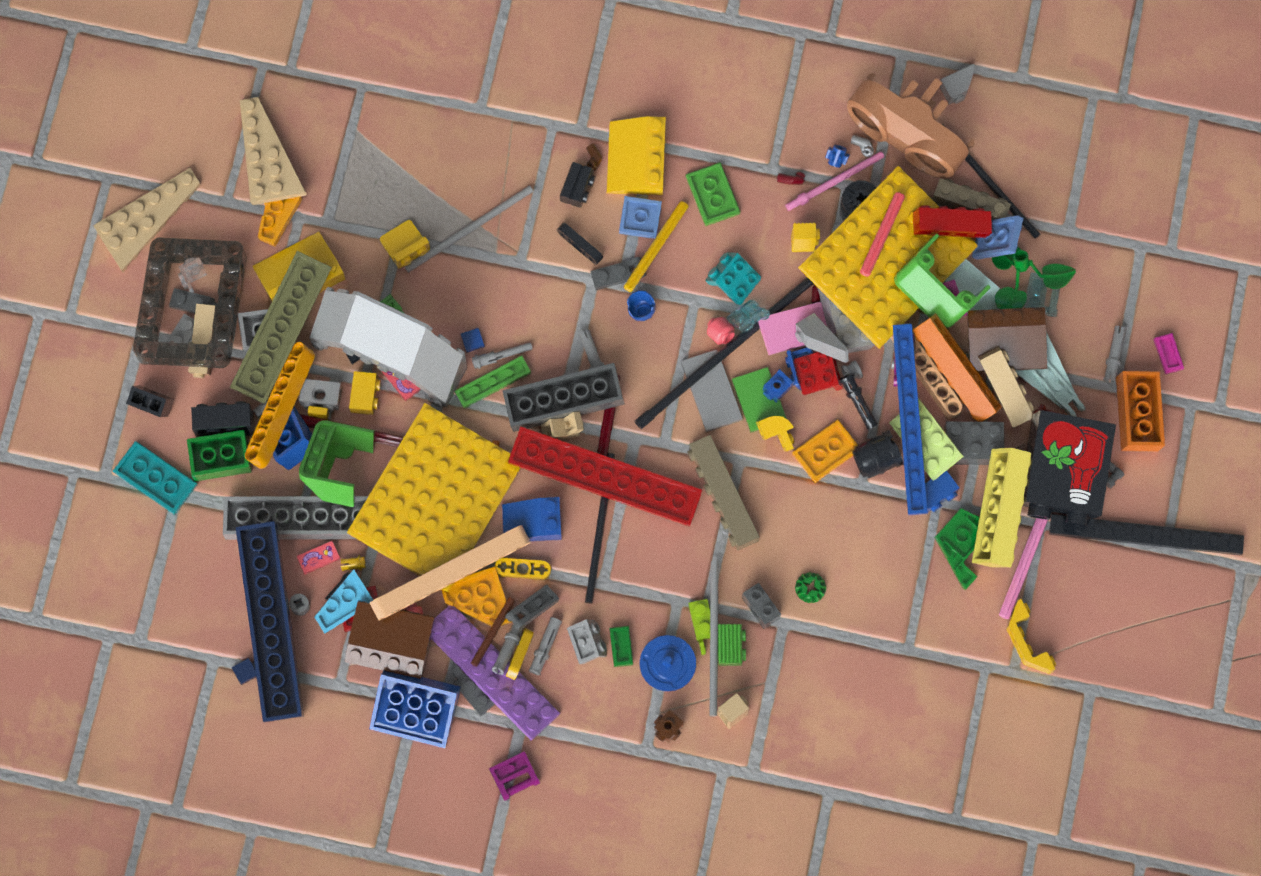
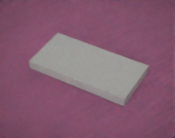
M717 349L681 361L686 378L718 352ZM721 361L690 387L706 432L742 421L740 410Z

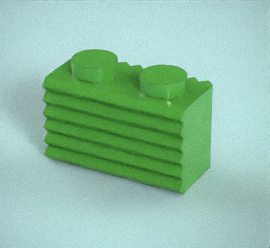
M718 624V666H742V661H746V649H742V641L746 640V632L742 630V624Z

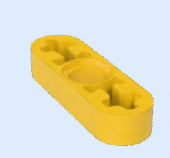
M501 558L495 563L497 574L501 577L544 580L551 574L549 563L542 560ZM506 563L507 567H512V563H515V573H511L512 569H505V572H501L498 566ZM520 564L528 566L529 569L525 574L517 571V567ZM531 564L534 565V569H540L541 566H544L548 571L541 575L539 571L534 570L533 575L531 574Z
M524 629L507 670L506 677L513 680L516 679L533 637V631Z

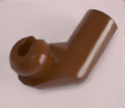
M590 144L586 149L591 157L586 166L593 168L595 171L600 166L602 156L595 144Z

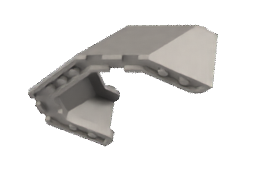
M326 288L310 335V341L314 348L320 351L328 349L329 346L341 348L347 355H356L366 364L373 363L383 372L390 371L400 380L404 381L407 379L426 392L432 400L431 403L437 407L444 406L447 408L467 370L465 352L460 348L453 349L450 346L451 342L441 334L438 337L431 332L433 328L428 324L358 291H353L352 294H349L348 290L338 289L337 292H334L333 288Z

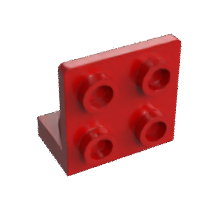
M816 352L794 359L803 395L832 387L836 391L843 389L842 383L838 381L841 377L835 358Z

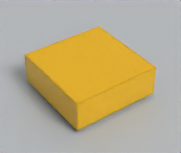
M308 407L307 413L309 416L329 419L327 408Z

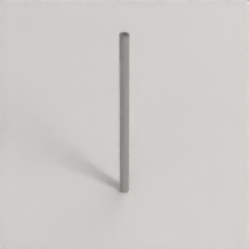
M529 185L430 249L425 255L404 266L409 273L531 194L533 189Z
M711 561L709 716L712 717L717 716L718 561Z

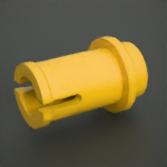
M360 555L356 558L341 559V564L349 563V565L341 566L342 571L353 569L362 571V568H366L365 557Z

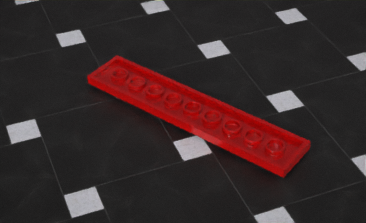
M521 426L508 460L510 465L688 527L691 525L702 493V489Z

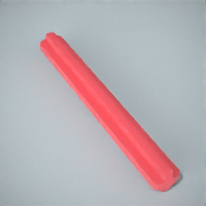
M900 192L894 194L860 270V273L866 277L871 275L905 199V195Z

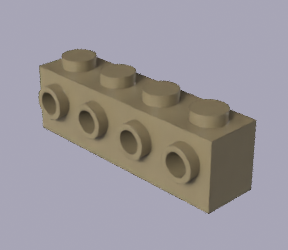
M940 178L932 199L936 204L947 206L949 209L965 207L967 210L983 208L984 211H991V220L1006 218L1011 206L1003 198L996 199L986 192L974 191L967 185L955 184L954 181L947 178Z

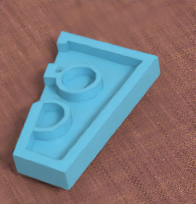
M354 569L314 616L324 634L354 616L358 600L365 602L373 601Z

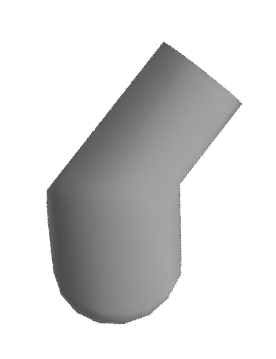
M856 135L852 136L851 144L859 146L865 157L873 155L874 149L870 140Z

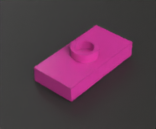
M1173 333L1155 337L1153 341L1165 375L1183 370L1184 366Z

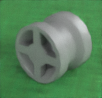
M852 361L848 366H841L843 376L853 372L855 375L854 379L863 378L862 371L856 361Z
M295 594L291 597L289 606L294 614L302 616L308 613L310 603L305 595Z

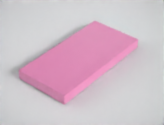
M821 302L758 318L768 354L772 355L805 346L795 336L796 323L813 313L827 326Z

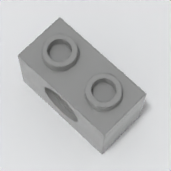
M305 379L300 391L299 401L301 406L306 409L309 406L327 408L329 412L334 411V409L339 410L342 392L341 383ZM318 393L325 394L323 399L315 398Z

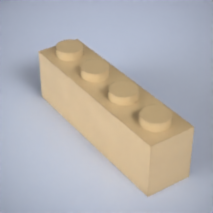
M997 347L979 356L978 358L1013 428L1032 419V412L1035 411L1030 401L1026 402L1024 395L1027 393L1022 384L1018 385L1016 381L1018 375L1014 367H1009L1007 362L1010 359L1006 351H1001Z

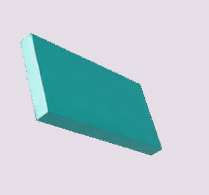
M137 441L133 443L113 470L114 474L173 515H176L198 485Z

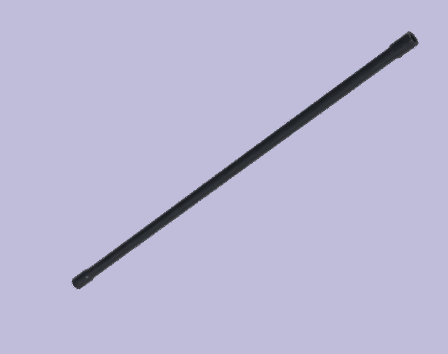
M808 277L805 278L760 317L781 312L814 283ZM755 320L652 408L639 416L634 421L635 424L642 430L654 420L660 412L760 329L758 320Z

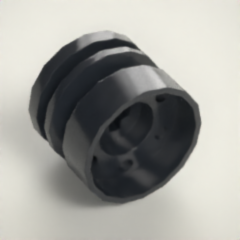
M858 180L850 183L844 189L841 197L840 215L842 219L845 220L861 204L858 199H861L863 202L877 187L868 181Z

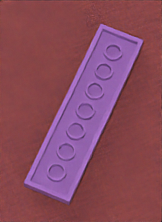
M449 605L434 618L431 639L531 741L560 715L520 672H518L515 680L506 677L510 665L509 661L504 674L500 675V670H498V673L492 671V667L500 653L492 644L488 647L477 667L471 664L485 637L458 609Z

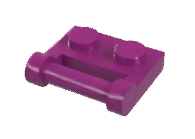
M525 751L489 768L504 801L532 785L540 784ZM526 773L529 774L530 778L505 789L504 784Z

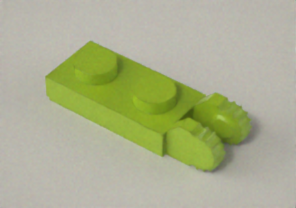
M707 599L688 603L701 655L706 654L703 640L710 639V608Z

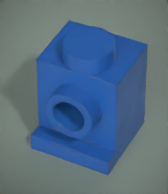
M779 369L763 386V394L770 401L773 399L777 403L792 388L793 381ZM777 383L781 387L775 388L773 385Z

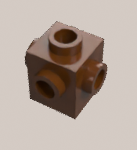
M669 710L664 716L661 714L654 721V731L656 732L654 735L662 742L664 740L668 743L671 740L675 741L682 733L680 730L684 726V722Z

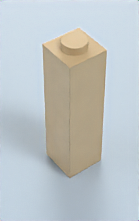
M196 304L188 372L193 374L195 378H204L205 375L210 376L218 308L214 305Z

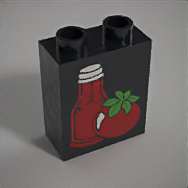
M1043 410L1032 415L1026 452L1031 453V465L1028 469V483L1025 487L1023 506L1029 507L1027 516L1050 520L1051 513L1057 512L1066 514V524L1088 527L1089 518L1094 519L1102 516L1116 424Z

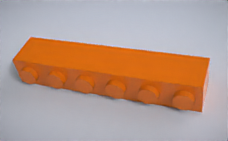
M936 313L912 330L917 341L921 342L925 347L927 355L937 364V369L947 378L949 386L957 392L960 401L967 406L974 420L983 422L1002 408V405Z

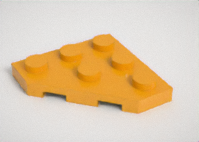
M495 567L470 574L454 582L448 592L441 589L446 605L454 606L460 612L491 627L506 603ZM505 618V620H504V622L502 623L501 626L506 625V624H509V623H512V621L509 622V621Z

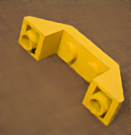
M1020 599L1015 604L1006 630L1024 665L1051 674L1055 670L1054 666H1056L1053 656H1049L1045 652L1032 657L1033 650L1029 644L1026 645L1023 638L1025 637L1024 631L1021 626H1017V624L1028 620L1031 613L1027 603H1023L1022 599Z

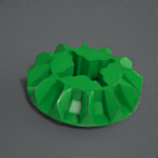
M809 572L802 574L797 579L795 591L802 601L815 603L825 595L826 584L819 574ZM815 581L814 588L816 590H811L806 594L808 587L805 584L810 585L811 582Z

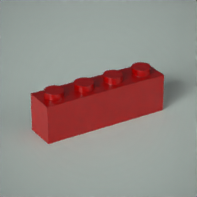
M928 205L919 206L913 212L914 235L934 236L937 233L939 236L986 238L992 234L991 211H984L983 208L967 210L965 207L949 209L947 206L931 208Z

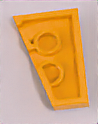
M301 196L264 203V214L261 218L258 239L276 247L302 201Z

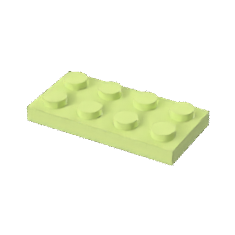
M918 398L924 470L934 481L964 456ZM899 414L889 424L902 439Z

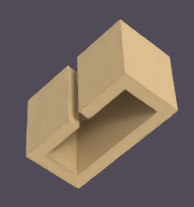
M736 693L718 707L717 715L728 729H731L748 715L749 703L744 696L739 697Z

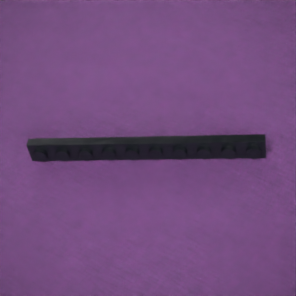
M1051 514L1049 535L1243 555L1244 535L1090 518L1088 527L1066 524V516Z

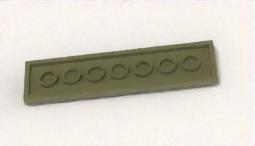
M299 251L296 252L230 386L231 389L260 403H266L332 267Z

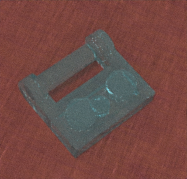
M1031 272L1026 293L1027 302L1024 308L1045 307V314L1047 316L1056 317L1058 314L1057 303L1060 289H1052L1049 307L1044 306L1047 287L1043 283L1044 278H1040L1037 273Z
M749 300L726 318L735 328L743 333L750 330L759 320L768 319L770 313L766 308H761L755 300Z

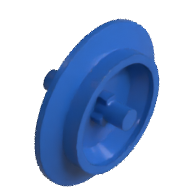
M671 635L659 636L651 640L644 647L640 656V671L645 681L653 688L667 692L676 691L686 686L692 679L696 670V657L690 645L683 639Z

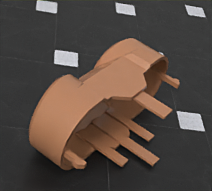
M874 73L867 76L868 80H864L847 102V110L854 123L873 140L878 142L886 141L904 153L907 161L918 170L937 178L952 177L968 156L970 147L973 148L975 143L971 139L966 146L956 134L936 121L948 106V103L942 100L932 113L936 102L931 98L942 85V82L935 78L923 96L918 99L915 96L910 97L919 85L912 80L899 97L881 84L872 81L876 76Z

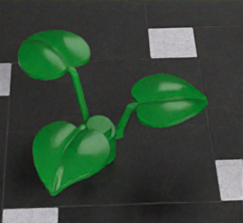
M1017 246L1014 254L992 257V262L996 268L1007 270L1013 265L1016 269L1015 289L1011 287L999 289L995 295V304L998 309L1024 307L1027 302V294L1024 291L1018 290L1020 272L1027 271L1029 266L1033 268L1040 278H1044V285L1051 289H1060L1066 286L1075 275L1076 269L1063 264H1048L1042 268L1041 274L1033 264V260H1029L1028 253Z

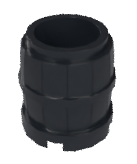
M890 430L882 432V435L866 439V441L856 445L851 450L863 478L882 475L895 466L898 468L904 465L899 448L894 440L891 439L893 436Z

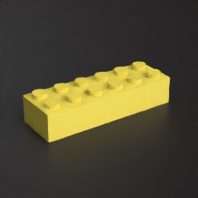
M1014 448L991 450L972 563L988 567L1011 568L1014 561L1015 544L1018 540L1017 532L1021 522L1020 515L1024 504V492L1028 483L1027 474L1031 465L1030 452Z

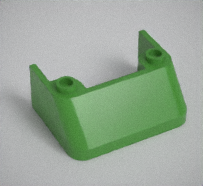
M936 233L896 273L894 282L929 318L936 313L948 329L965 315L991 287L987 285L975 295L970 291L964 290L955 297L929 271L934 264V256L928 248L939 237Z
M326 420L318 422L299 467V478L321 500L354 507V484L328 479L335 458H350L354 450L374 452V430Z

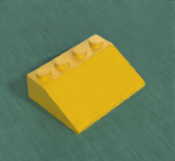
M646 116L610 122L607 193L663 195L666 117Z
M320 232L252 266L271 302L297 251L332 267L320 293L326 290L327 287H332L345 280L343 270Z

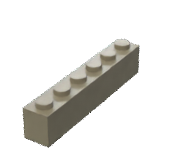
M711 435L690 443L689 451H687L691 461H695L697 475L699 478H703L705 485H703L707 495H711L714 500L712 506L715 512H719L722 517L720 522L723 529H727L730 534L728 539L732 547L736 546L737 550H741L758 542L759 535Z

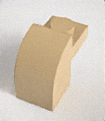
M572 412L565 418L549 419L541 425L542 434L561 441L575 439L584 430L580 412Z

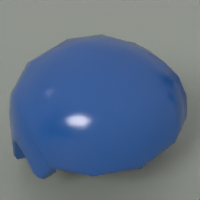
M638 290L633 292L627 299L628 313L634 320L645 321L652 318L656 311V304L651 294L647 291Z

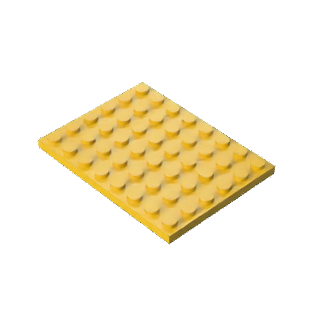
M899 166L798 267L879 349L893 336V325L904 324L919 308L894 282L896 273L926 241L933 237L931 235H914L913 212L923 205H928L931 208L939 207ZM900 192L905 195V199L871 275L866 277L860 273V270L894 194ZM939 236L928 248L934 256V264L929 271L943 283L978 245L970 237Z
M424 403L347 533L421 576L474 548L520 468L508 464L509 452ZM452 584L442 590L448 592Z

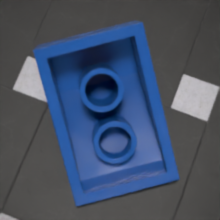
M295 406L291 411L273 453L275 461L287 470L292 469L303 460L312 436L311 431Z
M559 497L536 498L502 504L503 533L522 525L530 541L562 540Z

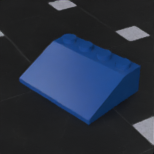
M383 671L380 676L369 729L445 748L461 687L425 677L419 679Z

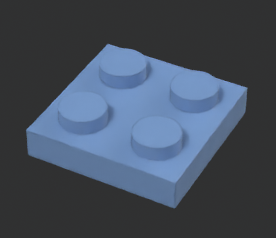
M625 196L619 234L655 239L657 237L662 201Z

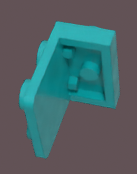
M727 252L720 257V262L717 266L708 272V277L705 281L711 286H718L735 304L741 305L759 283L761 276L738 253Z

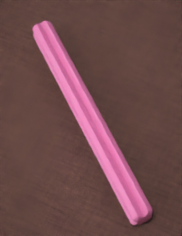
M1037 518L1035 520L999 616L1004 619L1011 617L1048 520Z

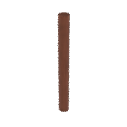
M509 597L472 659L471 664L477 667L504 622L505 616L514 605L515 600Z

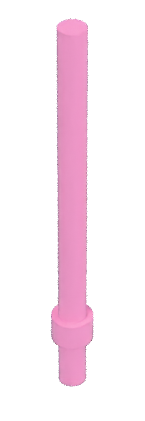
M880 151L809 192L799 194L796 199L785 204L787 210L790 211L799 205H805L811 198L883 159L884 154Z

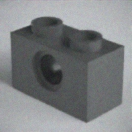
M759 583L742 594L743 601L763 629L780 619L781 613Z

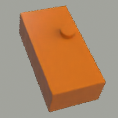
M1122 371L1116 377L1121 451L1158 452L1165 446L1160 372Z

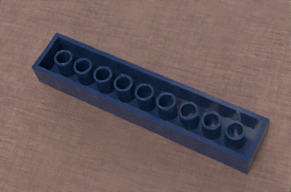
M273 521L235 527L262 720L266 723L305 717L277 523Z

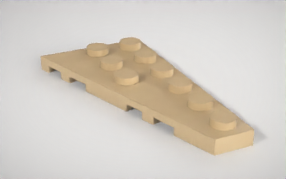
M259 98L240 100L251 204L257 205L306 196L307 194Z
M191 168L93 225L122 273L127 269L130 262L137 258L138 253L161 231L170 217L177 213L178 208L201 186Z

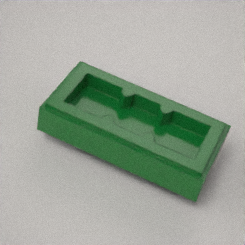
M629 626L609 628L614 667L633 665Z

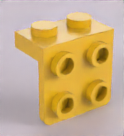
M411 220L403 222L380 237L381 244L398 269L409 265L414 259L425 255L430 250L429 241L425 236L422 237Z

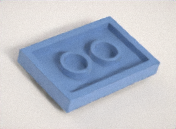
M1017 215L991 220L992 234L986 238H976L975 243L978 247L973 251L972 258L979 260L1014 254L1018 246L1023 218Z

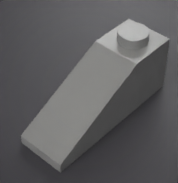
M815 313L796 323L795 336L800 343L802 342L809 349L846 363L849 361L848 348Z

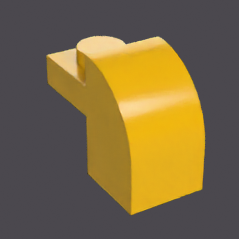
M770 416L756 422L763 440L777 435L784 452L794 449L792 445L795 444L791 433H787V430L794 427L786 418Z

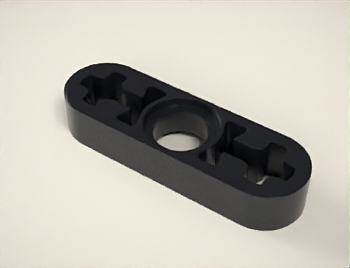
M562 223L556 229L562 238L593 264L597 265L603 259L602 254L566 223Z

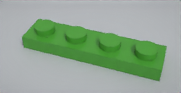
M520 356L455 390V394L465 409L530 375L531 371L523 356Z

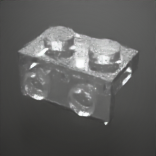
M199 257L190 258L184 264L178 266L180 269L178 276L184 289H189L192 293H194V290L190 283L207 275Z

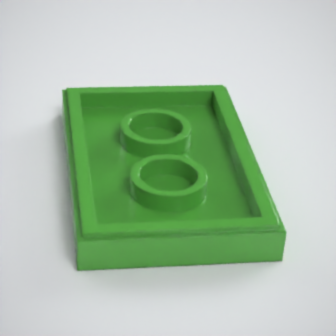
M721 162L685 175L705 226L740 214Z
M768 367L732 379L750 433L758 431L756 422L766 417L781 416L786 418L780 400L777 403L773 399L770 401L763 394V386L772 378Z

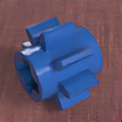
M837 144L833 148L829 147L825 158L829 159L828 164L838 168L842 164L846 165L850 154L846 153L847 149Z

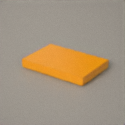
M837 419L794 450L792 454L813 482L817 483L853 457L851 450L858 444Z

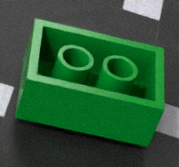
M244 430L187 439L191 476L195 482L252 472L251 462L245 458L248 441Z

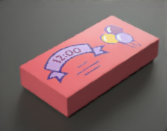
M382 371L383 375L405 402L420 391V388L407 379L404 381L394 376V373Z
M330 541L298 555L297 559L306 575L340 560L333 541Z

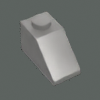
M974 64L940 80L942 82L940 89L949 105L954 102L955 104L960 103L965 99L974 74Z

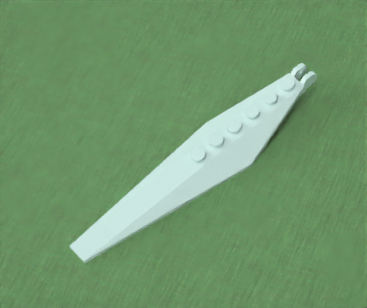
M967 259L944 281L947 282L955 279L959 293L967 290L974 295L989 285L991 288L970 310L998 309L995 304V295L1001 288ZM1046 332L1047 369L1015 371L1018 376L1061 409L1064 408L1069 416L1077 417L1075 411L1068 404L1073 401L1074 405L1081 412L1085 411L1086 408L1078 399V395L1075 393Z

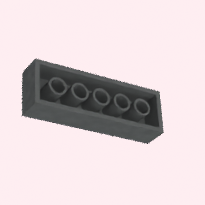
M614 363L502 390L513 432L519 431L520 426L527 429L540 426L549 419L565 418L572 412H580V415L625 405Z

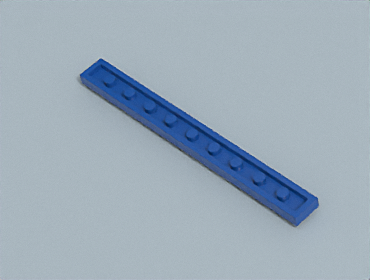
M912 324L893 325L908 515H921L928 512Z

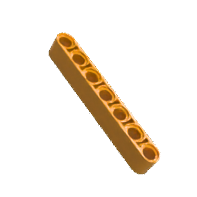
M302 342L294 344L245 452L246 460L260 469L265 468L272 458L315 358V353Z

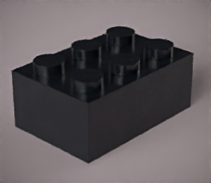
M237 401L235 404L230 405L221 402L216 403V406L198 404L196 407H191L192 430L196 437L244 430L247 436H253L255 431L254 413L250 404L245 401Z

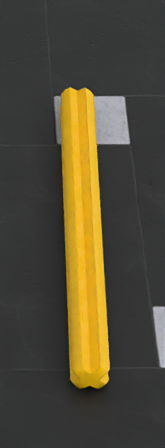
M684 201L679 202L625 283V290L628 292L634 290L688 209L687 203Z

